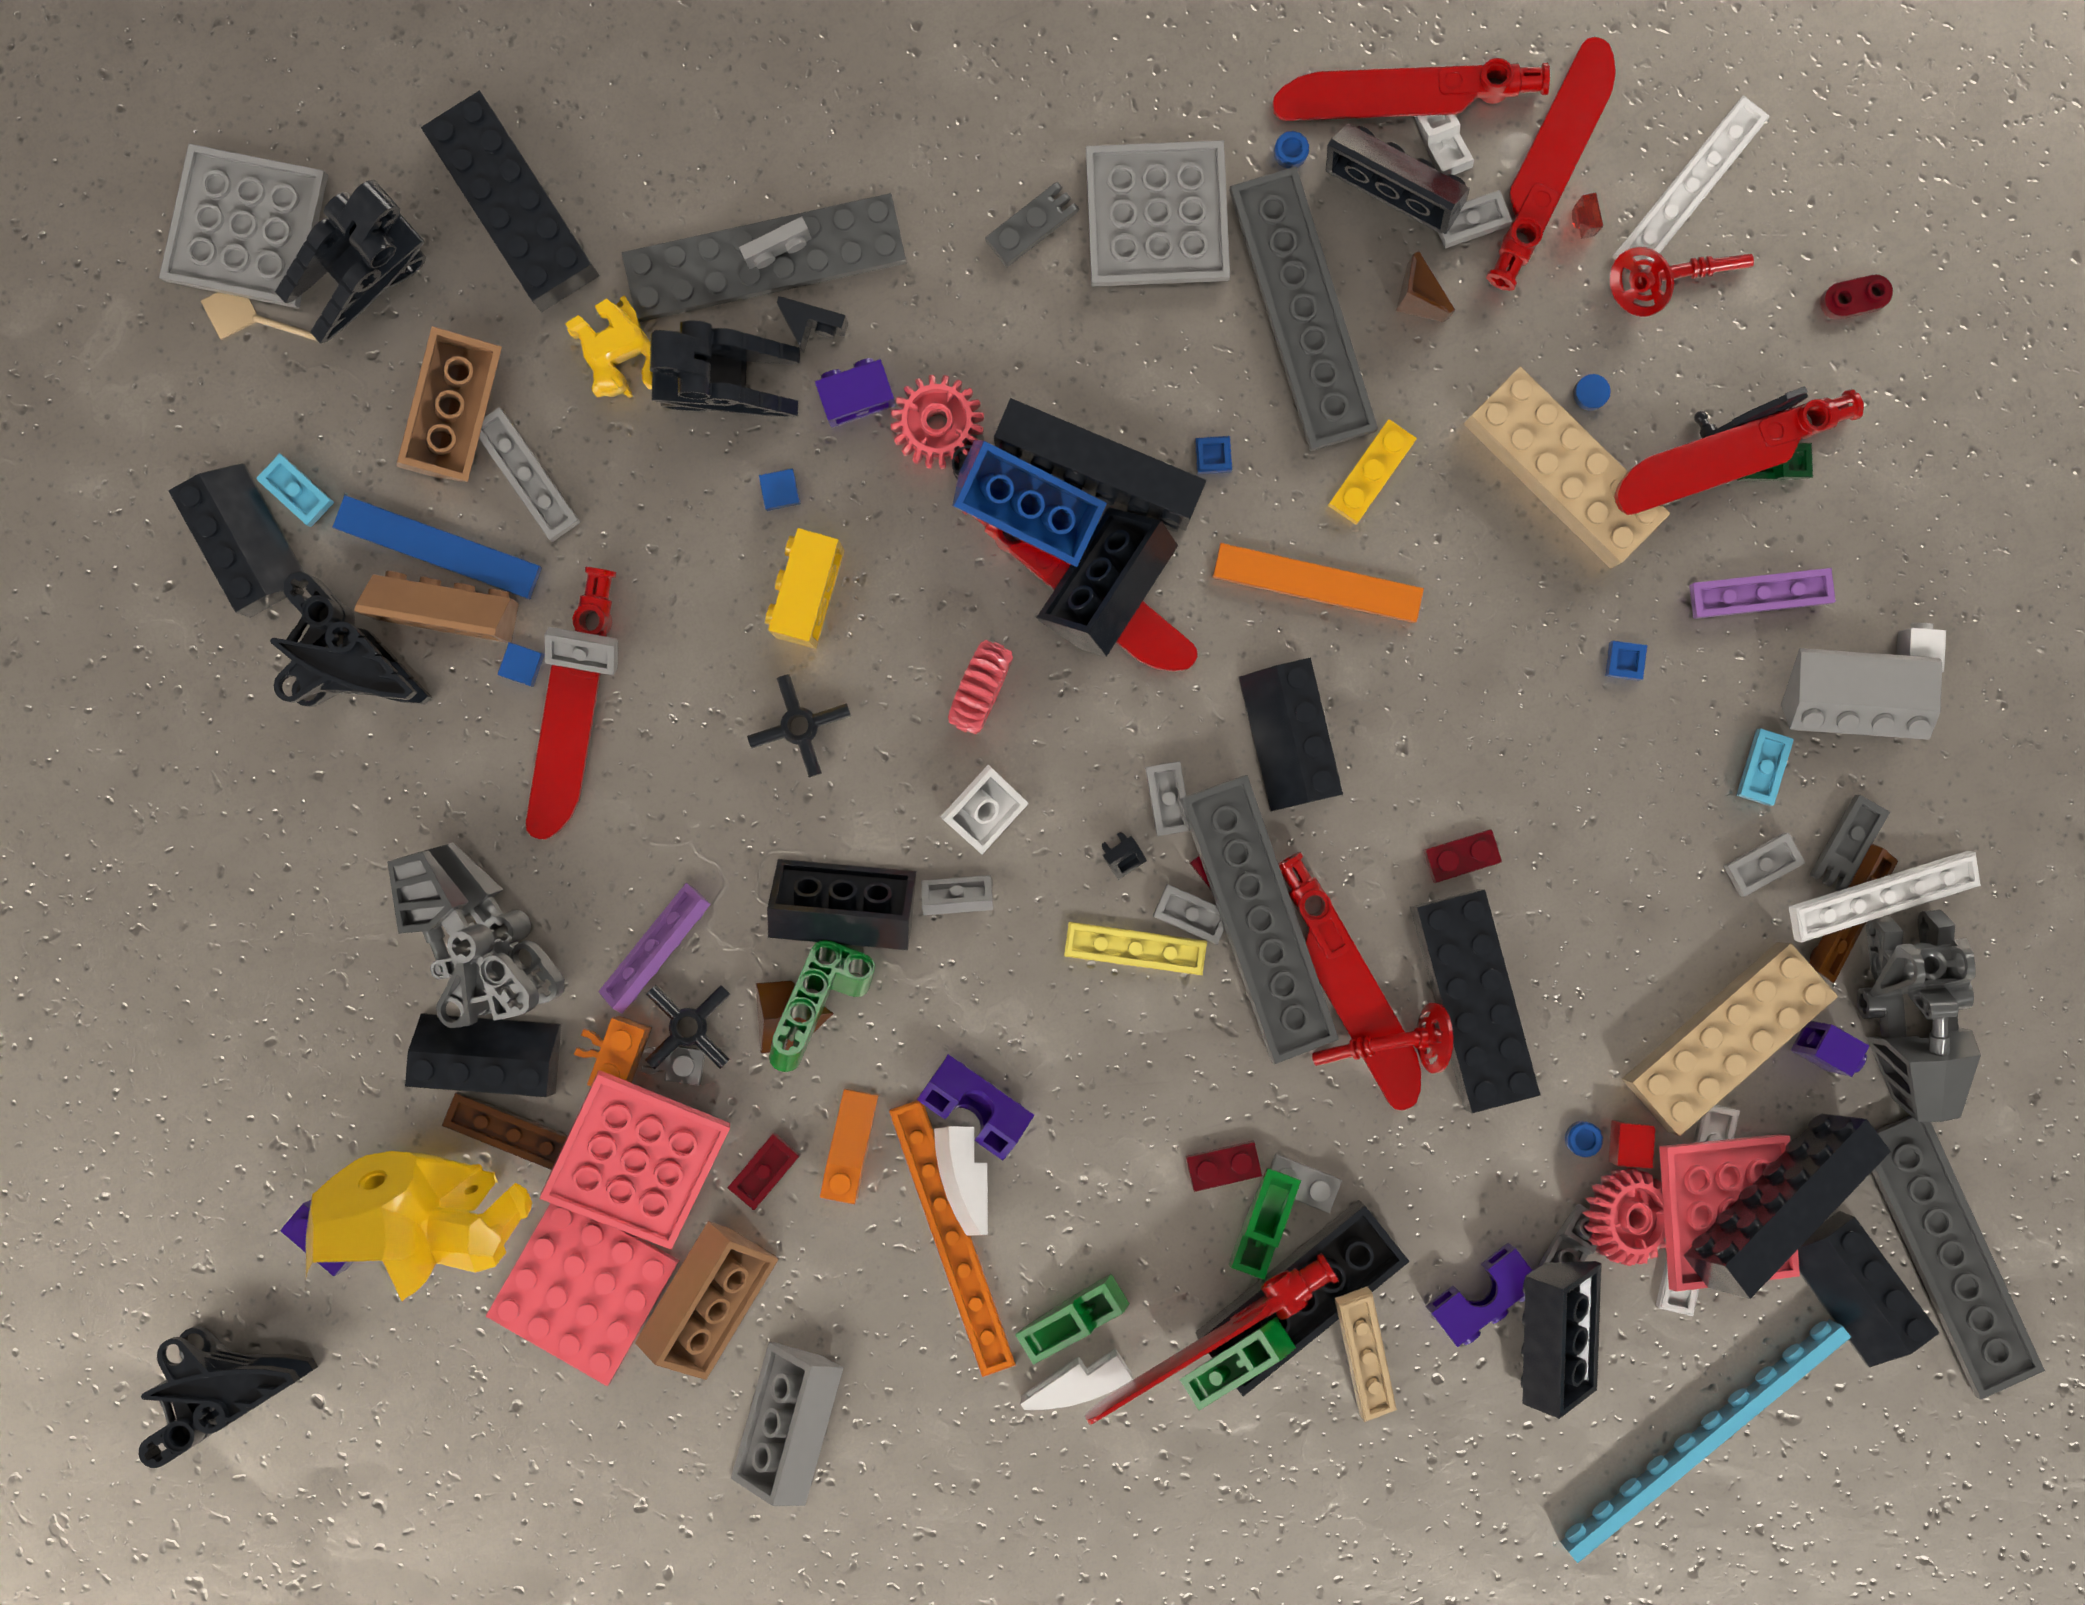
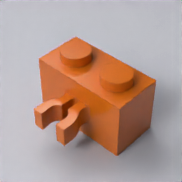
M617 1016L611 1018L604 1040L596 1032L583 1029L581 1036L589 1038L593 1045L601 1047L600 1050L593 1048L588 1051L580 1047L575 1050L574 1055L597 1058L587 1085H592L598 1070L632 1083L652 1027Z

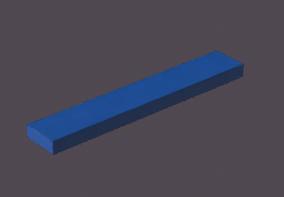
M344 495L332 527L529 600L542 570V567L346 495Z

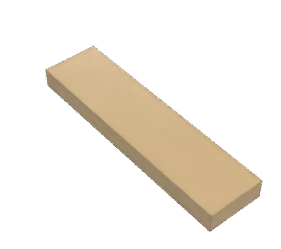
M1364 1287L1335 1298L1361 1418L1366 1422L1397 1410L1372 1291L1368 1287Z

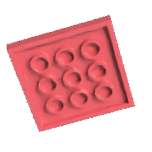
M598 1070L546 1180L539 1199L672 1250L730 1130V1123Z
M1775 1134L1659 1146L1670 1290L1678 1292L1708 1288L1686 1260L1684 1254L1692 1247L1693 1241L1698 1236L1706 1233L1716 1223L1717 1216L1729 1209L1739 1199L1740 1193L1746 1187L1753 1185L1762 1175L1763 1169L1768 1164L1775 1162L1786 1151L1787 1144L1791 1142L1790 1135ZM1798 1250L1769 1280L1800 1276Z
M550 1203L486 1317L608 1386L680 1260L640 1237Z

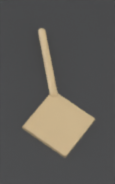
M217 292L201 300L221 340L256 322L316 340L310 331L259 316L249 298Z

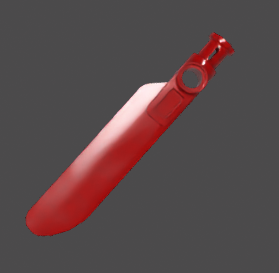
M1587 38L1580 46L1510 188L1509 196L1516 217L1503 237L1498 251L1500 257L1494 269L1490 270L1486 276L1490 284L1496 288L1508 291L1515 289L1517 285L1515 279L1521 267L1528 264L1537 244L1541 241L1543 232L1611 96L1616 75L1615 60L1610 44L1602 38ZM1520 232L1526 235L1529 243L1521 242L1516 233Z
M1494 58L1487 61L1484 65L1314 72L1297 77L1284 85L1274 96L1273 112L1280 120L1285 121L1454 115L1465 110L1476 98H1481L1486 103L1496 104L1503 101L1506 97H1518L1519 93L1540 92L1541 95H1548L1550 66L1548 63H1542L1541 67H1520L1518 63L1510 64L1505 59ZM1497 78L1502 83L1493 84L1488 79Z
M1854 389L1844 391L1842 396L1833 399L1828 397L1814 399L1803 405L1652 455L1631 468L1623 477L1614 495L1615 503L1621 512L1626 515H1634L1783 464L1792 458L1800 439H1807L1815 434L1835 428L1838 422L1847 419L1852 421L1860 419L1863 416L1864 410L1863 399ZM1807 415L1810 416L1812 424L1809 423Z
M974 517L985 527L984 532L995 540L996 545L1001 550L1010 553L1052 590H1055L1071 564L1021 539L1009 541L1003 536L1002 530ZM1143 601L1116 642L1136 660L1158 670L1184 671L1189 669L1198 657L1195 645Z
M585 567V573L588 574L585 594L580 596L579 606L573 614V626L576 632L607 637V633L612 627V617L610 615L612 601L609 600L612 578H616L617 572ZM596 612L599 616V624L594 630H589L586 626V618L590 613ZM551 665L525 823L526 831L531 837L549 839L560 832L572 818L579 803L601 673Z
M1301 851L1280 861L1278 864L1282 876L1290 888L1289 896L1297 912L1308 926L1305 942L1319 983L1351 1039L1357 1041V1038L1362 1037L1364 1039L1367 1035L1375 1038L1404 1033V1029L1335 911L1330 898L1324 892L1317 878L1311 877L1301 860L1303 858ZM1292 868H1293L1294 871L1296 872V874H1297V876H1298V878H1299V881H1298L1297 877L1295 876V874H1294ZM1313 895L1319 896L1322 902L1320 910L1317 913L1308 914L1305 910L1306 900ZM1413 1045L1377 1051L1374 1056L1370 1057L1368 1055L1367 1058H1363L1386 1100L1394 1109L1403 1111L1417 1103L1421 1091V1068Z
M1320 1253L1317 1255L1316 1261L1300 1271L1295 1268L1290 1272L1286 1270L1271 1277L1261 1286V1290L1264 1293L1263 1297L1232 1316L1231 1320L1105 1397L1085 1414L1088 1424H1094L1271 1314L1276 1313L1278 1318L1282 1320L1299 1312L1307 1305V1300L1313 1297L1312 1292L1330 1281L1333 1283L1339 1281L1324 1255Z

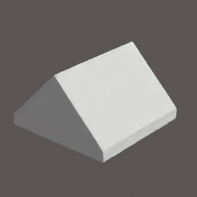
M987 765L941 815V818L978 852L983 854L1029 803L994 769Z

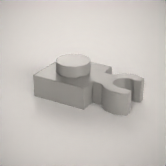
M678 1046L656 1069L650 1066H642L641 1071L646 1074H654L660 1070H665L664 1081L699 1086L702 1081L705 1054L697 1048ZM647 1047L644 1049V1053L651 1054L657 1047Z

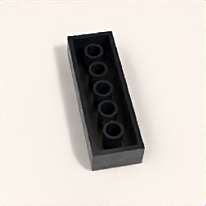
M480 90L421 127L524 290L541 312L600 276Z
M1010 398L994 435L995 446L1063 479L1066 483L1080 490L1085 488L1096 493V498L1109 505H1114L1116 501L1128 506L1127 511L1142 516L1149 515L1159 519L1168 530L1178 532L1179 528L1186 531L1207 481Z
M1476 889L1410 907L1435 1003H1440L1444 1006L1452 1023L1453 1051L1451 1063L1464 1110L1476 1113L1541 1096L1485 889Z
M1823 1113L1814 1117L1809 1122L1808 1128L1798 1138L1787 1144L1786 1151L1775 1162L1768 1164L1763 1169L1762 1175L1753 1185L1746 1187L1740 1193L1739 1199L1729 1209L1717 1216L1716 1223L1706 1233L1698 1236L1693 1241L1692 1247L1684 1254V1257L1708 1288L1751 1299L1886 1158L1891 1151L1867 1119Z
M1357 1200L1267 1273L1265 1280L1260 1279L1195 1332L1199 1340L1231 1320L1232 1316L1263 1297L1264 1293L1261 1290V1286L1271 1277L1286 1270L1290 1272L1295 1268L1300 1271L1316 1261L1317 1255L1320 1253L1324 1255L1339 1281L1336 1283L1330 1281L1312 1292L1313 1297L1307 1300V1305L1296 1314L1280 1320L1276 1313H1273L1209 1352L1211 1357L1216 1356L1252 1331L1277 1317L1296 1349L1280 1362L1237 1387V1390L1243 1397L1339 1320L1335 1298L1364 1287H1368L1373 1292L1410 1262L1360 1200Z

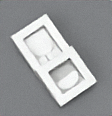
M1455 114L1415 116L1421 137L1437 171L1447 176L1473 168L1474 159L1460 135L1461 124Z

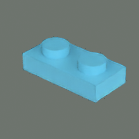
M280 453L256 478L309 527H312L334 504L331 498Z
M1761 728L1756 729L1736 796L1768 806H1774L1794 739Z

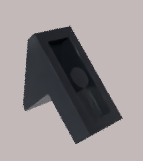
M778 296V307L803 353L811 328H815V333L823 337L835 338V334L845 337L848 327L846 315Z

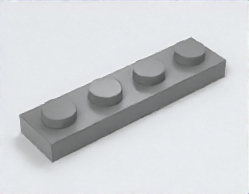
M498 407L485 416L479 436L480 441L548 539L553 542L581 523L505 412Z

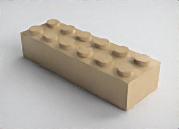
M1521 366L1464 423L1610 569L1621 564L1671 514L1663 505L1634 515H1626L1621 512L1615 503L1614 495L1618 484L1628 471Z
M1776 942L1626 1074L1622 1080L1667 1132L1680 1137L1838 996L1792 943Z

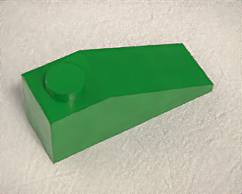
M1275 1317L1179 1380L1200 1411L1280 1362L1296 1347L1277 1317Z

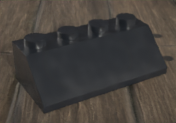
M1347 123L1331 138L1327 145V173L1441 234H1447L1467 201L1470 188L1466 186L1461 178L1452 174L1446 176L1435 170L1434 165L1423 158L1416 160L1405 154V151L1399 145L1393 142H1387L1386 144L1375 138L1374 134L1363 126H1357L1356 128Z
M241 463L199 473L168 490L235 613L251 618L287 598L283 589L287 577L295 572H305L245 464Z
M1109 507L1097 524L1078 566L1070 565L1036 618L1078 648L1107 657L1177 549L1178 544L1161 520Z
M1311 657L1239 676L1270 812L1343 795Z
M778 859L767 907L768 938L809 942L827 940L843 945L908 950L912 926L916 871Z
M421 1013L408 1049L405 1087L549 1097L556 1094L561 1024L505 1019L494 1021L492 1018L478 1017V1022L472 1025L449 1028L440 1021L437 1014ZM448 1015L453 1020H457L460 1017Z
M1838 1211L1823 1222L1798 1249L1800 1275L1834 1322L1842 1325L1849 1333L1851 1338L1848 1341L1868 1367L1910 1355L1940 1333L1856 1217Z
M1597 1261L1544 1263L1526 1275L1523 1283L1525 1310L1522 1316V1323L1524 1325V1343L1521 1349L1523 1375L1520 1383L1523 1389L1522 1404L1558 1419L1597 1391L1602 1263Z

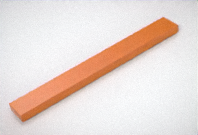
M915 1100L889 1110L981 1375L984 1377L1015 1366L1016 1362L972 1237L966 1236L946 1197L936 1157L934 1129L926 1106Z

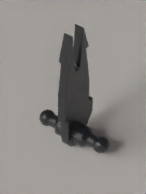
M1804 386L1787 392L1777 399L1732 419L1731 422L1719 428L1715 424L1710 423L1708 414L1705 411H1698L1694 416V420L1701 428V437L1705 438L1791 409L1808 398V391Z

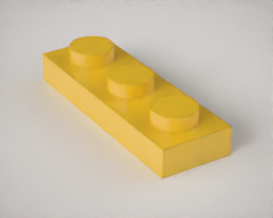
M1388 419L1328 506L1356 525L1417 438Z

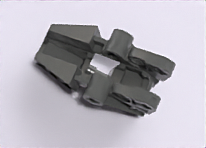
M454 842L387 862L398 934L423 932L426 943H430L436 960L430 967L432 976L436 979L450 978L436 1007L437 1016L445 1026L449 1028L469 1026L478 1022V1015L492 1013L494 1021L519 1016L531 1011L537 1004L547 1003L563 994L565 979L543 949L531 940L519 943L520 940L526 938L530 933L531 922L529 917L520 910H511L503 913L494 899L503 889ZM472 915L477 924L474 922L468 924L465 917ZM441 926L445 928V930L450 936L448 939L447 948L443 940L445 935ZM521 949H526L530 952L532 956L530 967L523 965L519 960V951ZM541 968V971L536 973L537 975H532L531 972ZM547 979L551 983V985L548 988V991H546L543 987L546 983L545 980ZM448 1002L458 1005L460 1017L457 1020H453L448 1016L446 1012Z
M1940 909L1920 912L1918 916L1920 943L1914 945L1903 944L1904 931L1891 916L1887 915L1868 921L1866 933L1870 967L1876 982L1873 987H1865L1858 990L1857 1005L1863 1019L1880 1018L1881 1036L1866 1038L1891 1097L1918 1122H1944L1961 1118L1981 1057L1973 1031L1959 1028L1958 1025L1959 1010L1970 1009L1974 1003L1971 981L1975 978L1976 968L1972 948L1967 938L1954 939L1955 924ZM1903 994H1908L1928 1020L1933 1019L1929 1038L1906 1035Z

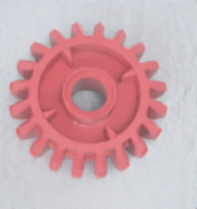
M929 375L930 385L924 386L923 381L918 378L915 380L918 390L914 391L911 387L906 386L904 392L908 399L899 396L896 398V404L903 409L891 410V416L901 421L894 422L890 426L893 432H901L894 438L896 445L906 443L901 450L902 454L907 456L915 451L912 459L913 463L918 464L923 457H926V468L931 469L934 460H939L940 469H946L945 459L951 458L952 460L953 454L959 448L967 444L972 445L974 440H978L972 435L983 434L984 428L974 423L983 421L984 414L973 412L981 404L979 399L968 401L973 395L971 388H967L960 393L962 381L956 380L952 387H950L949 376L943 375L941 384H936L935 376ZM934 415H942L947 419V423L941 429H932L928 425L929 419ZM964 449V450L962 451L963 454H965L966 457H967L968 452H969L968 449ZM956 456L955 462L957 461V463H959L958 456Z
M985 640L980 643L965 671L949 710L948 719L950 724L966 733L968 731L977 734L981 731L1013 660L1012 651L997 642L993 643Z
M1632 1168L1612 1170L1611 1175L1600 1176L1601 1185L1591 1186L1595 1193L1594 1197L1585 1198L1590 1204V1209L1583 1212L1586 1217H1589V1222L1583 1228L1592 1232L1588 1241L1593 1245H1597L1596 1252L1606 1256V1259H1609V1261L1621 1262V1264L1627 1266L1647 1264L1648 1258H1658V1249L1666 1248L1664 1241L1665 1223L1662 1182L1653 1178V1175L1648 1172Z

